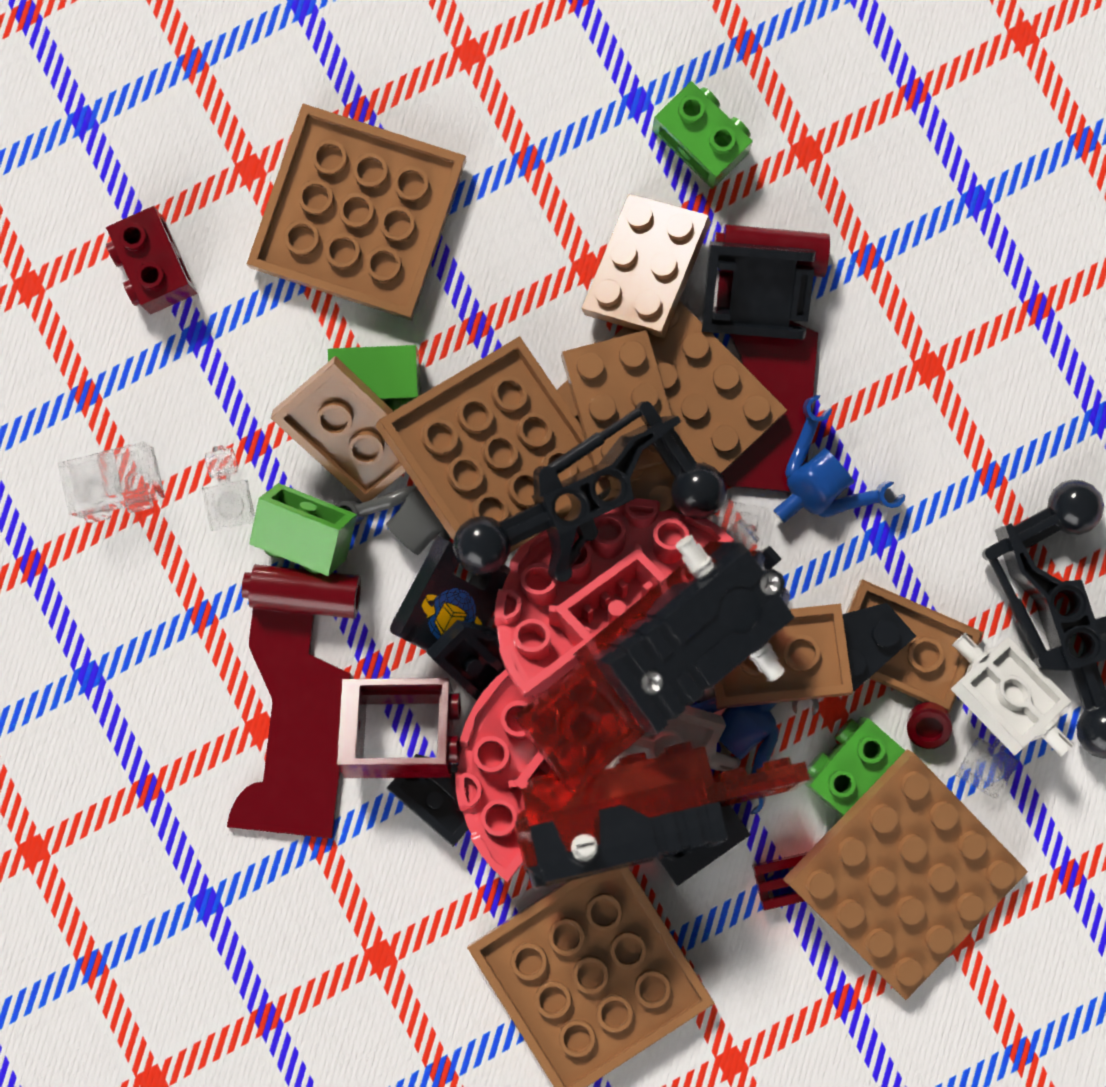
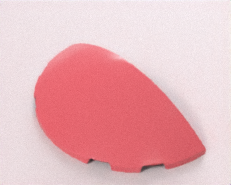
M634 498V500L593 519L598 530V536L596 539L586 542L580 551L581 555L571 568V578L568 581L561 582L552 579L549 575L548 568L552 549L547 530L543 531L522 545L510 561V572L502 590L498 589L495 603V626H497L500 645L499 652L513 683L522 695L527 698L559 685L596 664L593 658L602 650H607L612 646L611 643L620 635L628 633L632 625L647 617V612L659 596L674 584L695 580V577L689 572V568L683 561L682 554L675 547L681 539L688 535H693L696 543L702 546L708 556L725 542H734V539L707 518L693 519L671 510L661 512L659 511V501ZM576 531V535H575V539H574L573 545L575 544V542H576L577 539L579 538V535H578L577 531Z
M597 664L559 685L527 698L518 690L505 669L483 691L465 722L459 740L458 771L455 773L459 809L463 812L467 827L471 833V840L491 868L506 882H509L531 854L528 839L529 827L553 821L555 824L616 744L614 740L594 736L593 728L594 724L597 723V718L602 717L603 719L623 724L631 715V711Z

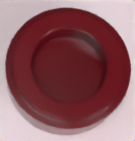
M932 702L921 703L915 706L907 717V733L909 738L915 745L925 749H935L943 746L952 734L950 714L943 706Z

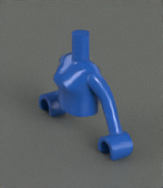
M820 395L811 396L806 399L803 404V414L806 417V421L785 471L787 486L792 495L773 510L776 516L783 523H786L803 507L811 514L825 518L846 510L876 503L890 508L902 505L905 501V494L897 496L892 502H887L885 499L886 489L894 484L892 481L879 484L874 491L836 499L854 483V480L842 464L826 448H823L810 461L802 465L810 449L819 421L828 419L832 413V409L829 408L819 417L813 415L811 405L820 398Z
M715 697L690 705V707L710 713L722 710L716 709ZM778 703L726 708L721 715L726 727L719 741L738 759L742 760L757 744L763 741L756 753L748 786L742 789L737 801H740L747 793H753L758 797L759 805L754 807L750 814H757L765 804V793L761 786L779 736L776 720L770 711Z

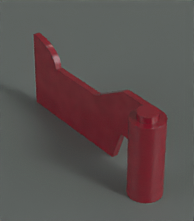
M725 224L723 233H715V242L815 250V261H797L796 265L814 268V277H825L830 254V234ZM719 269L716 307L729 308L733 271ZM791 320L789 322V325L805 327ZM805 327L807 329L805 339L729 334L740 356L741 363L787 409V412L722 473L727 487L790 492L787 486L785 471L806 421V417L803 414V404L806 399L813 396L818 332ZM808 454L802 465L808 462Z
M255 564L252 572L244 573L241 592L242 598L248 599L249 607L253 608L249 649L271 695L272 709L263 782L253 783L239 794L231 808L227 827L332 839L340 778L337 757L342 679H351V673L311 655L310 650L315 615L356 619L361 595V576L334 572L326 576L321 573L314 574L305 569Z

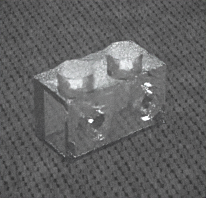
M145 442L57 463L68 514L84 518L85 523L111 518L110 511L127 507L129 513L148 510L154 507V500L165 498L154 447Z

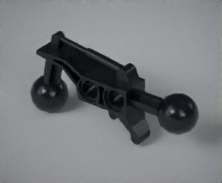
M639 402L635 410L602 432H596L547 466H538L533 473L534 495H532L535 503L534 506L500 522L492 517L478 516L470 518L463 523L454 537L453 549L455 558L464 569L471 573L480 575L492 573L504 565L509 556L511 546L547 530L552 549L548 568L549 575L557 581H568L572 576L571 568L581 555V549L588 540L592 541L598 536V530L593 519L634 500L630 478L642 451L651 444L674 476L671 495L675 506L685 516L693 519H706L718 513L726 502L728 487L724 476L714 466L695 461L674 429L675 426L682 422L678 416L660 417L650 402ZM641 417L645 425L620 436L599 464L560 482L559 473L603 445L606 439ZM605 475L610 481L611 490L606 498L600 499L596 493V483L599 478ZM565 494L571 500L572 506L570 513L561 519L556 514L555 505L558 498ZM576 531H577V533H578V535H579V538L577 539V541H576L575 544L573 545L574 539H575V535H576Z
M1072 479L1062 482L1053 489L1048 499L1047 508L1014 526L1010 523L996 529L995 533L998 542L985 548L982 556L990 562L1010 602L1008 605L1034 654L1033 662L1041 670L1071 671L1084 709L1076 724L1077 739L1082 747L1092 756L1106 759V689L1096 663L1106 659V641L1100 635L1106 633V616L1094 617L1082 580L1061 582L1038 568L1027 551V548L1060 530L1067 534L1081 535L1090 532L1099 524L1105 507L1102 494L1092 484L1083 480ZM1003 555L1011 578L1034 600L1050 649L1046 650L1021 599L1017 598L998 557ZM1059 592L1064 593L1070 600V609L1066 615H1061L1057 612L1054 605L1055 597ZM1074 634L1080 636L1084 642V651L1078 658L1071 654L1068 645L1070 638Z

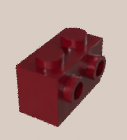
M154 206L106 227L112 240L106 243L107 250L116 267L122 265L129 280L123 282V285L134 306L140 304L151 315L198 294L165 219Z

